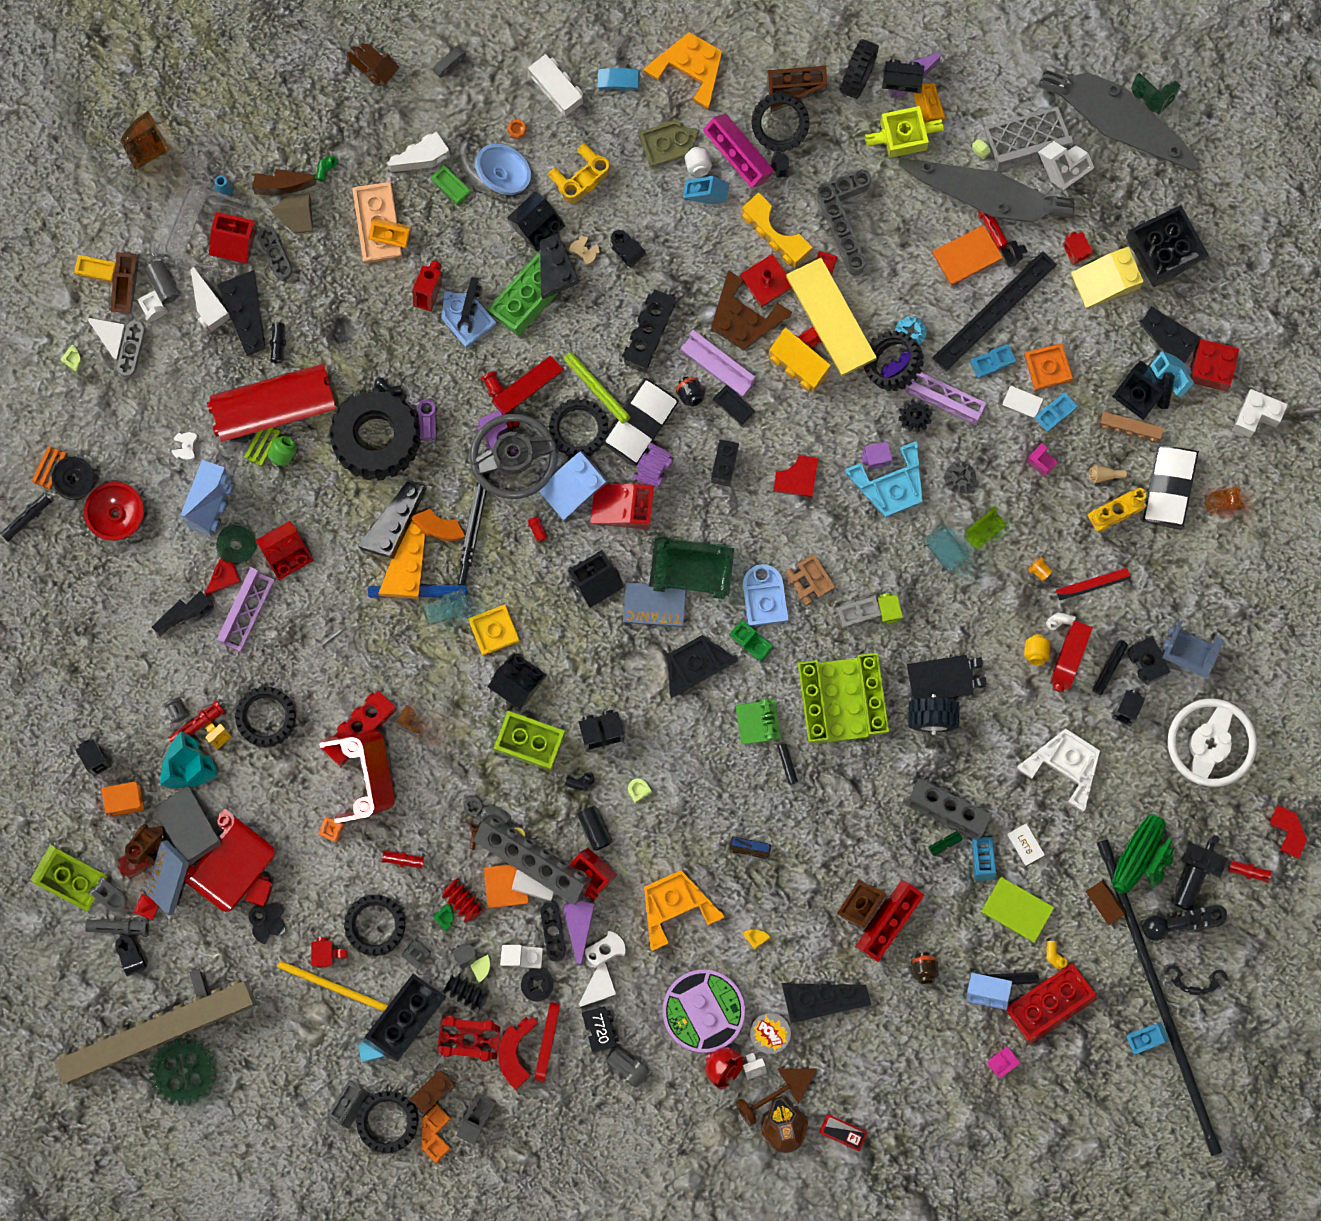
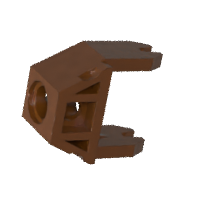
M361 43V48L352 46L351 49L355 54L347 52L348 61L376 86L385 85L399 68L388 53L381 55L369 44Z

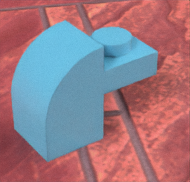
M1162 351L1150 365L1158 379L1162 380L1165 372H1171L1175 375L1173 391L1179 397H1182L1194 384L1190 377L1192 372L1188 366L1169 353Z

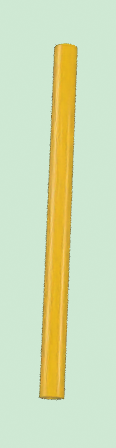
M281 960L277 968L382 1012L388 1007L385 1003Z

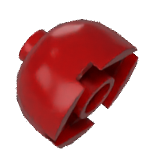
M726 1047L710 1052L706 1057L707 1063L705 1065V1073L708 1080L720 1090L729 1086L727 1082L732 1077L735 1080L741 1072L745 1063L742 1059L744 1056L738 1051Z

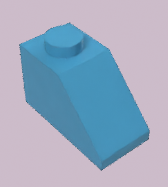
M714 175L686 180L683 199L708 204L724 203L727 201L729 183Z

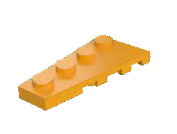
M411 521L394 559H391L378 593L379 596L419 599L426 534L413 521Z

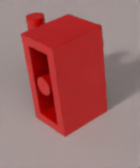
M589 847L581 851L570 863L572 867L584 871L588 877L592 878L584 896L589 897L593 902L599 897L598 894L604 891L618 875Z

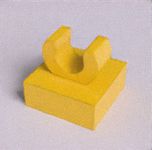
M211 723L205 728L209 732L205 738L216 750L232 737L221 724L215 728Z

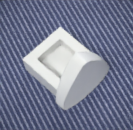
M155 290L137 299L146 315L145 320L147 322L157 320L168 313L167 308L162 305Z

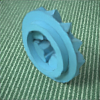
M908 316L901 319L897 323L895 331L899 333L901 331L907 335L908 331L905 329H910L914 325L916 334L912 333L910 337L920 345L926 337L927 329L924 322L919 320L918 317Z

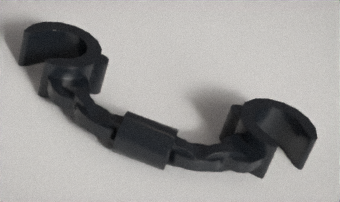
M1171 965L1164 971V974H1166L1170 969L1176 970L1177 977L1171 980V982L1183 992H1189V995L1206 994L1210 990H1215L1220 986L1214 978L1218 973L1225 980L1228 979L1227 974L1223 970H1216L1208 977L1211 981L1208 986L1209 988L1201 990L1200 987L1190 986L1188 989L1182 986L1180 978L1183 976V973L1178 966Z

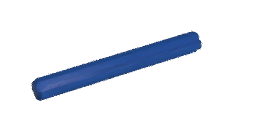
M466 585L420 586L419 597L467 596ZM381 586L368 587V597L389 598L379 596L378 593Z

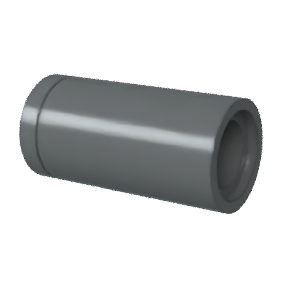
M155 261L146 266L145 271L161 303L168 304L178 299L180 295L163 261Z

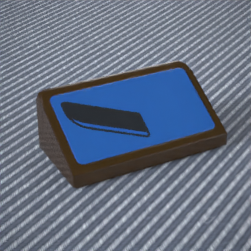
M732 837L729 851L769 859L771 844Z

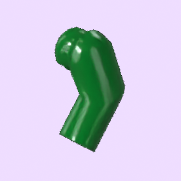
M327 156L319 161L316 173L317 181L324 182L327 171L337 165L338 160L335 156Z

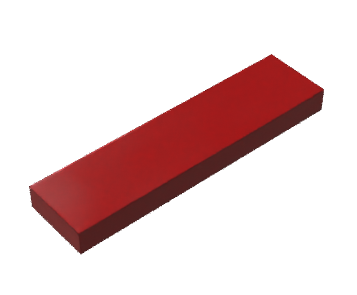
M550 355L498 394L491 402L503 415H506L560 375L564 369Z

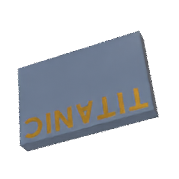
M626 583L623 623L683 627L686 587Z
M161 841L146 893L167 915H173L189 862L168 841Z

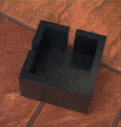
M604 711L600 717L588 715L582 717V721H579L585 751L625 741L618 711Z

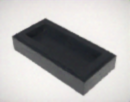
M727 385L713 398V401L741 427L755 413V410Z

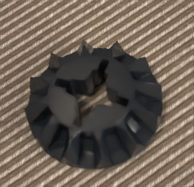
M543 969L529 970L521 980V991L527 999L541 1002L552 993L553 979ZM531 979L537 982L544 979L541 984L543 992L538 989L530 992L534 986Z

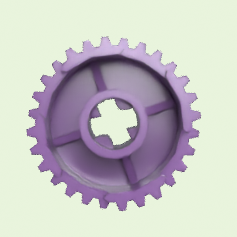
M650 443L648 448L651 450L649 453L643 454L636 467L639 469L638 474L635 473L632 478L645 485L658 488L665 478L662 475L663 472L671 467L675 458L671 457L672 453Z

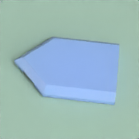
M444 291L441 318L465 347L472 345L497 324L476 299V314L471 316L470 319L473 326L472 332L468 333V325H463L461 331H458L457 324L461 319V312L467 293Z

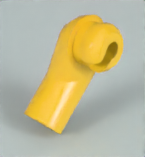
M1047 941V961L1056 969L1065 968L1068 962L1066 958H1062L1057 953V942Z

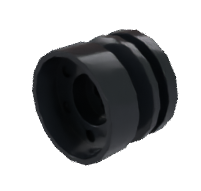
M76 456L66 457L59 460L53 468L51 474L52 484L62 498L80 500L92 491L94 473L90 464L84 459ZM72 474H75L76 478L79 479L74 484L67 480L68 477H72Z

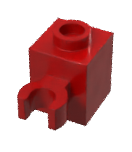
M321 937L316 938V941H311V966L313 968H334V959H348V950H334V943L329 941V938Z

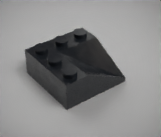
M1181 205L1130 229L1126 235L1128 243L1153 288L1209 257Z

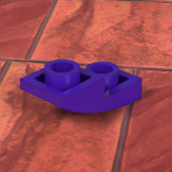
M910 351L902 353L898 360L899 363L892 361L890 366L886 364L881 375L884 378H891L902 373L909 364Z

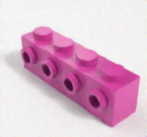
M726 113L713 117L703 129L704 133L751 188L764 184L775 172Z

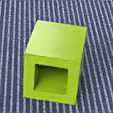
M892 593L880 595L877 603L881 613V625L901 622L903 617L898 595H892Z

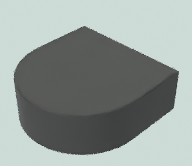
M464 945L453 950V954L461 969L473 964L477 959V953L474 947L470 945Z

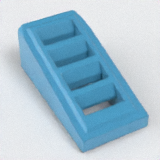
M981 837L979 842L972 839L975 881L995 880L996 866L992 837ZM977 845H988V848H977ZM989 853V856H978V854ZM989 861V864H979V862Z

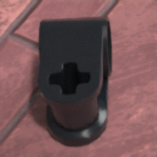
M616 230L612 233L611 249L630 268L646 255L644 249L623 230ZM616 239H617L618 241L621 240V239L623 240L622 243H621V242L616 243Z
M129 936L119 937L116 940L115 948L126 976L128 977L147 969L136 941ZM124 940L130 942L128 950L121 948Z

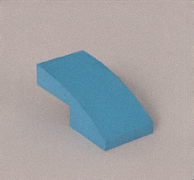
M598 69L597 88L600 90L618 88L621 91L639 89V69Z
M1009 344L992 349L987 354L972 358L969 362L977 379L1014 364L1016 359Z
M1064 392L1034 418L1049 432L1077 409L1078 406Z

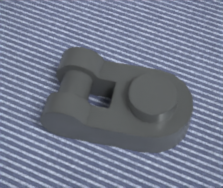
M100 877L99 883L94 889L91 888L88 893L107 909L114 912L120 911L125 906L126 900L124 895L103 877ZM106 888L110 892L104 898L100 893Z

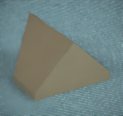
M309 193L289 195L270 209L293 234L313 232Z

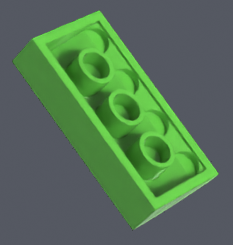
M539 252L487 309L493 317L518 337L558 294L556 293L545 299L541 297Z

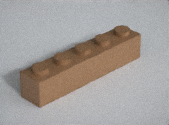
M1103 412L1099 424L1102 429H1111L1116 433L1123 432L1127 436L1134 435L1139 439H1148L1153 443L1161 440L1164 429L1160 426L1108 412Z

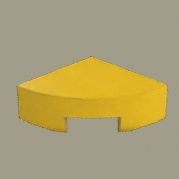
M756 929L747 930L742 933L754 950L771 938L766 932Z

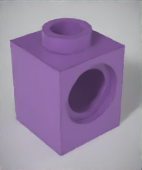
M888 441L864 446L861 459L863 465H867L868 470L891 465L892 457Z

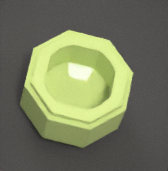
M977 139L972 144L973 152L982 159H985L991 152L988 145L980 139Z

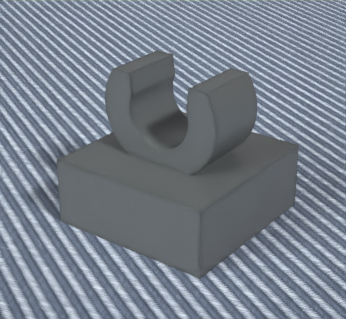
M414 940L402 954V957L418 970L431 953Z

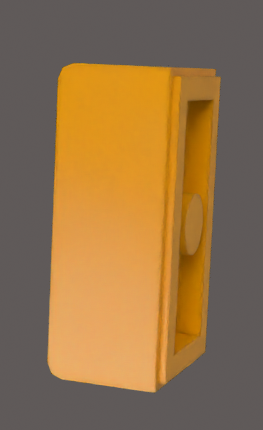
M923 83L921 94L913 93L916 106H920L923 121L930 122L946 119L935 83Z
M374 218L371 221L368 240L407 248L412 226Z

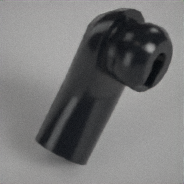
M383 377L376 378L374 383L375 389H380L381 392L391 391L395 396L402 395L401 385L390 386Z
M586 772L579 779L567 776L564 786L583 791L593 785L595 781L594 774Z

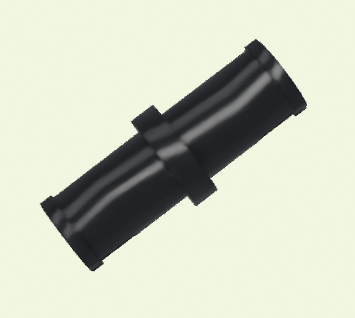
M274 322L272 324V339H270L269 343L271 346L270 362L275 364L283 362L285 324L281 322Z

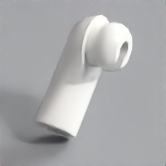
M1058 612L1048 618L1046 625L1048 629L1056 630L1062 624L1071 626L1076 617Z

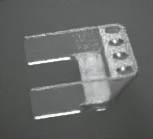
M178 186L171 192L150 246L151 254L157 259L190 270L194 267L199 273L221 279L222 274L219 269L189 259L186 256V248L207 199L244 212L248 210L247 204L243 200L200 186Z

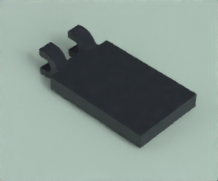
M967 655L907 664L912 700L932 697V694H936V697L950 699L973 695V689L985 688L987 685L986 677L974 679L972 669L982 668V657L967 660Z

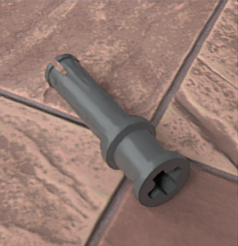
M127 918L124 921L87 919L85 931L123 933L129 937L131 935L147 937L149 934V920L138 921Z

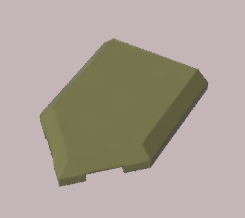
M675 120L638 132L650 168L685 157L699 134V131L688 128Z

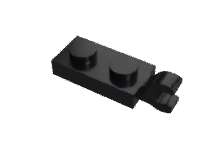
M471 277L461 312V319L457 324L458 331H461L463 325L469 326L468 333H471L473 330L470 319L471 316L476 314V297L480 298L482 286H480L478 278Z

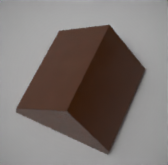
M858 880L837 912V915L864 931L887 894Z

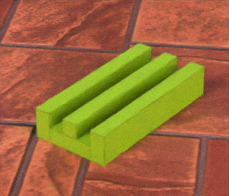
M273 427L257 432L244 456L245 459L263 467L268 458V450L273 440L281 435V432ZM265 430H267V432H266L264 438L262 439V441H261L259 447L257 448V450H256L254 456L251 457V455H252L253 451L255 450V448H256L258 442L260 441V439H261L263 433L265 432ZM271 433H273L274 436L272 437L260 461L257 460L268 438L270 437Z

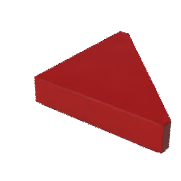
M227 548L224 549L211 576V580L204 592L206 596L241 583Z

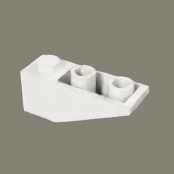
M435 132L424 136L421 142L411 144L402 154L392 156L387 164L390 172L430 168L448 159L450 152L438 133Z

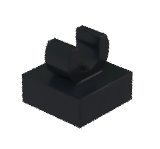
M1016 240L1009 242L1001 250L1008 267L1016 266L1023 259V254L1028 252L1026 246H1018Z

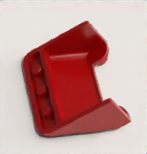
M224 808L218 817V825L224 830L219 837L222 844L207 853L196 867L190 864L187 868L184 882L223 912H229L235 908L273 860L275 848Z

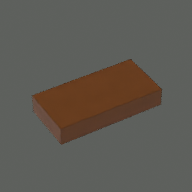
M1104 880L1085 891L1108 926L1126 914Z

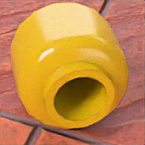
M1039 634L1028 638L1024 644L1025 659L1031 665H1043L1050 659V641Z

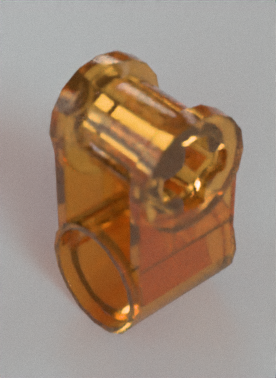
M1232 487L1212 492L1204 501L1205 510L1210 513L1244 508L1245 504L1242 503L1240 496L1241 488ZM1211 498L1216 499L1219 506H1214L1211 503Z

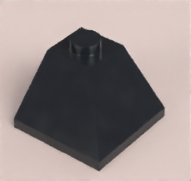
M1140 360L1132 368L1112 397L1144 421L1166 390L1152 368Z

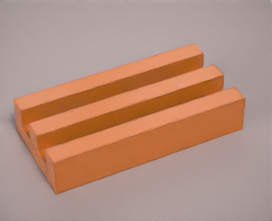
M48 446L32 479V483L52 490V476L48 484L45 481L57 455L60 456L59 460L66 458L67 454ZM51 453H53V454H52V457H51V459H50V461H49V463H48V465H47V467H46V470H45V472H44V474H43L41 480L39 481V478H40V476H41V474H42V472H43V470H44V468H45V466H46V463H47V461H48V459H49Z

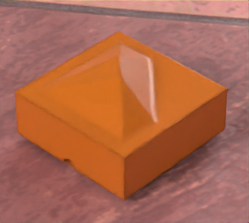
M325 816L318 835L331 841L339 842L345 823H335L334 818Z

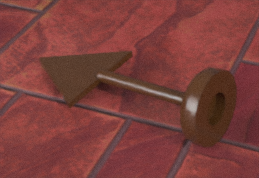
M778 1069L786 1085L751 1107L743 1099L736 1101L735 1104L741 1117L749 1127H752L756 1123L753 1111L787 1090H790L799 1105L817 1069Z

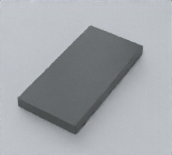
M189 786L154 807L177 851L189 862V865L222 844Z

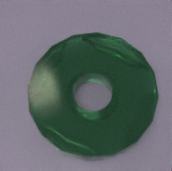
M228 526L217 537V553L227 563H233V565L244 564L252 558L256 550L255 537L249 529L243 526ZM238 541L241 544V548L238 550L233 549L231 542Z

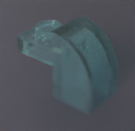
M463 589L445 594L441 600L422 606L429 626L456 619L465 614L470 608Z

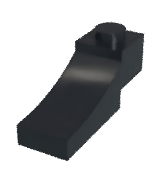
M199 591L187 604L180 599L152 626V629L161 636L168 629L184 620L194 617L199 619L207 617L213 611L212 607L214 604L203 592Z

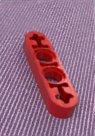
M550 1002L534 1078V1081L544 1083L546 1079L561 1003Z

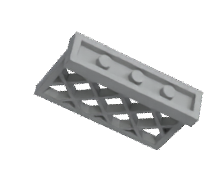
M1058 106L984 126L983 129L996 162L997 172L1040 161L1041 157L1038 152L1053 141L1066 148L1067 151L1073 147L1072 137L1067 132ZM1054 113L1057 117L1055 123L1045 120L1047 115ZM1029 120L1039 122L1036 129L1026 125ZM1042 124L1052 128L1049 134L1039 131ZM1011 125L1021 127L1017 134L1008 130ZM1024 129L1033 133L1030 140L1020 136ZM1056 129L1062 132L1064 137L1057 139L1051 135ZM998 130L1002 134L997 139L991 136L990 131ZM1005 134L1015 138L1011 145L1002 141ZM1036 134L1046 138L1040 144L1034 142L1033 139ZM1017 140L1027 143L1026 147L1022 149L1014 145ZM1001 145L1008 148V151L998 155L996 149Z

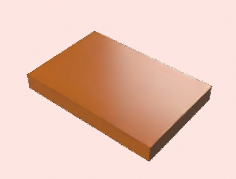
M984 225L932 251L950 286L1003 259Z

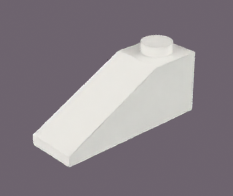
M193 267L191 269L197 312L200 316L198 321L204 329L208 327L212 332L229 320L230 316Z

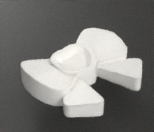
M191 432L178 433L173 439L183 443V449L172 450L173 455L177 459L180 457L185 461L194 460L196 458L193 452L194 443L198 436Z

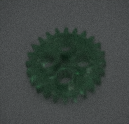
M187 1038L183 1039L182 1044L179 1039H175V1045L167 1042V1049L162 1046L160 1047L163 1052L162 1054L155 1053L158 1060L151 1061L155 1068L149 1069L150 1072L154 1073V1076L150 1077L149 1080L156 1081L152 1088H159L156 1094L162 1095L164 1093L163 1100L166 1101L171 1098L170 1104L173 1105L176 1100H178L179 1106L183 1105L184 1100L187 1105H191V1099L198 1103L199 1095L205 1098L204 1091L212 1090L208 1086L209 1083H215L211 1076L217 1075L216 1072L212 1071V1068L216 1067L217 1064L210 1063L214 1056H207L210 1051L209 1049L202 1051V1043L196 1047V1040H192L190 1044H188ZM179 1054H182L183 1068L188 1070V1072L184 1074L188 1086L187 1090L184 1089L183 1076L178 1074L180 1071H182L181 1063L178 1057ZM190 1054L196 1056V1062L193 1065H188L186 1061ZM174 1058L176 1066L169 1070L166 1067V1063L169 1059ZM198 1074L200 1082L198 1085L193 1086L190 1079L193 1075ZM173 1079H178L180 1082L179 1088L176 1090L170 1088V1082Z

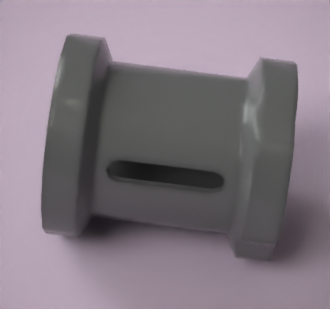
M180 697L169 700L164 704V707L168 708L172 717V723L180 722L188 717L180 703L182 701Z

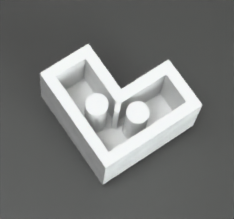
M1053 141L1038 152L1050 181L1063 190L1094 169L1088 152L1076 145L1067 151L1066 148Z
M1250 389L1232 431L1250 438L1255 432L1259 421L1276 428L1281 422L1288 404Z

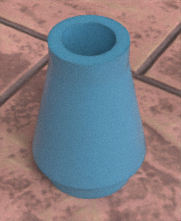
M217 176L214 186L215 194L221 198L229 197L234 189L233 184L224 176Z

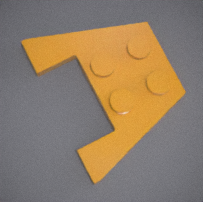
M688 32L647 65L643 73L659 81L668 65L672 66L702 84L693 101L708 110L722 51Z
M682 870L644 887L651 951L669 944L660 924L696 907L700 908L707 926L724 919V915Z

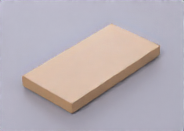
M391 182L353 187L363 262L370 263L402 258L401 247L368 240L371 221L374 218L397 223Z

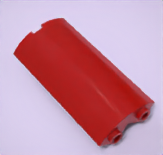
M324 364L210 395V402H207L209 413H213L216 425H213L215 437L219 436L221 442L336 410V404Z

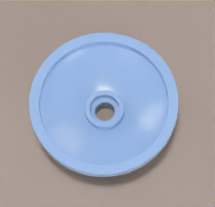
M489 144L483 147L476 156L475 168L478 176L486 186L495 192L514 195L522 192L528 186L531 179L530 167L526 159L512 147L504 144Z

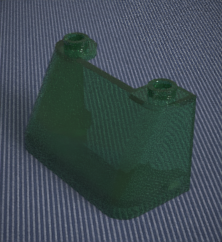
M655 537L649 587H653V591L665 592V589L669 588L707 592L713 594V598L725 599V596H729L735 546Z

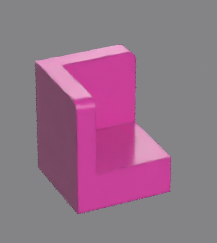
M1041 443L1030 455L1027 463L1046 477L1055 467L1057 461L1046 452L1048 448Z
M1007 1046L991 1058L987 1065L1000 1079L1020 1062Z

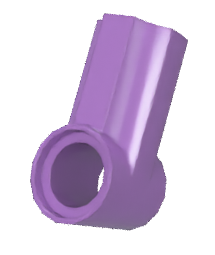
M425 399L420 401L417 407L420 440L432 441L436 440L437 411L434 403L431 400ZM424 406H431L432 411L429 414L422 413V408Z

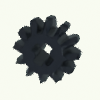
M912 399L911 405L905 402L904 408L899 410L901 416H899L898 420L903 421L901 427L909 426L908 432L910 433L913 428H915L916 433H919L920 428L926 430V424H931L932 420L929 417L932 416V412L927 411L929 405L922 407V400L916 404L915 400ZM916 413V416H919L918 419H915L912 414Z

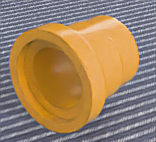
M1042 556L1027 570L1041 581L1045 580L1052 572Z

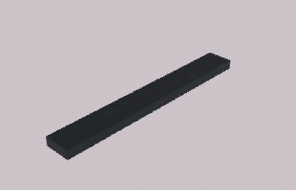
M1042 251L946 343L932 359L947 372L1045 278L1057 264Z

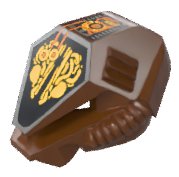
M783 1096L772 1099L767 1115H764L761 1122L762 1136L775 1150L782 1153L794 1152L804 1142L808 1128L807 1118L804 1113L798 1108H793Z

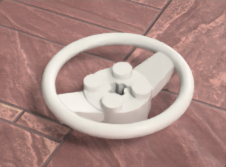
M1202 699L1187 705L1176 715L1168 733V750L1174 765L1187 779L1207 787H1220L1237 781L1249 770L1256 756L1257 737L1250 719L1237 706L1220 699ZM1203 707H1217L1207 724H1203L1196 729L1189 739L1188 747L1193 756L1190 771L1181 761L1176 749L1178 728L1184 718L1191 712ZM1232 714H1234L1242 722L1248 734L1249 749L1247 757L1241 767L1233 774L1219 779H1208L1214 765L1223 761L1230 753L1232 743L1228 729ZM1212 741L1215 747L1208 749V744L1205 742Z

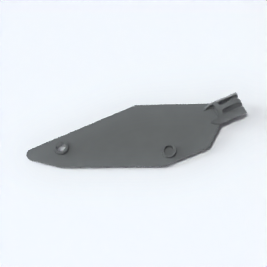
M1044 70L1039 88L1062 96L1104 136L1190 170L1198 169L1199 165L1186 144L1124 86L1088 72L1067 78L1050 70Z
M900 159L899 165L920 182L994 218L1033 223L1047 215L1065 218L1074 217V199L1047 196L997 171L910 159Z

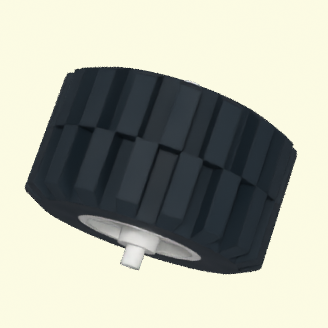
M932 694V697L913 699L909 701L908 727L916 731L932 732V735H936V732H948L958 729L959 702L950 698L936 697V694Z

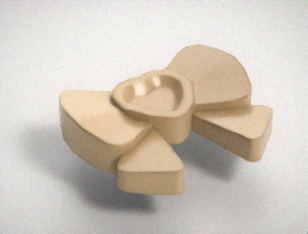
M580 236L579 240L571 244L569 253L577 254L578 257L583 259L584 264L589 266L595 261L596 254H599V247L595 245L588 250L587 247H584L588 237Z

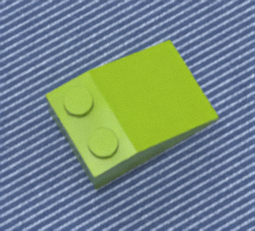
M50 844L30 880L39 887L88 912L95 900L88 891L91 888H95L99 883L100 877L106 880L108 876Z

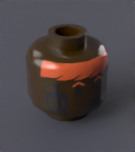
M928 952L917 954L918 957L911 961L913 978L919 981L920 984L935 982V979L939 976L937 958L930 956Z

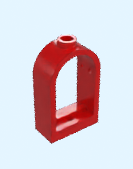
M1075 620L1072 622L1049 684L1053 685V690L1064 693V690L1069 691L1093 627Z

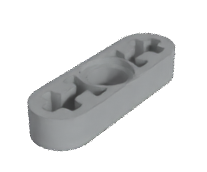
M132 321L127 325L119 355L117 370L124 378H130L136 373L144 341L145 329L138 321ZM138 327V329H139L140 332H137V333H136V335H135L136 341H134V340H133L134 334L132 333L131 330H135V328ZM135 345L137 348L134 354H127V346ZM126 358L134 359V361L129 360V366L131 370H127V372H124L122 367H126L127 365Z

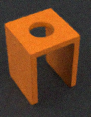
M137 782L101 788L105 814L107 816L114 817L144 811L141 786L137 785Z

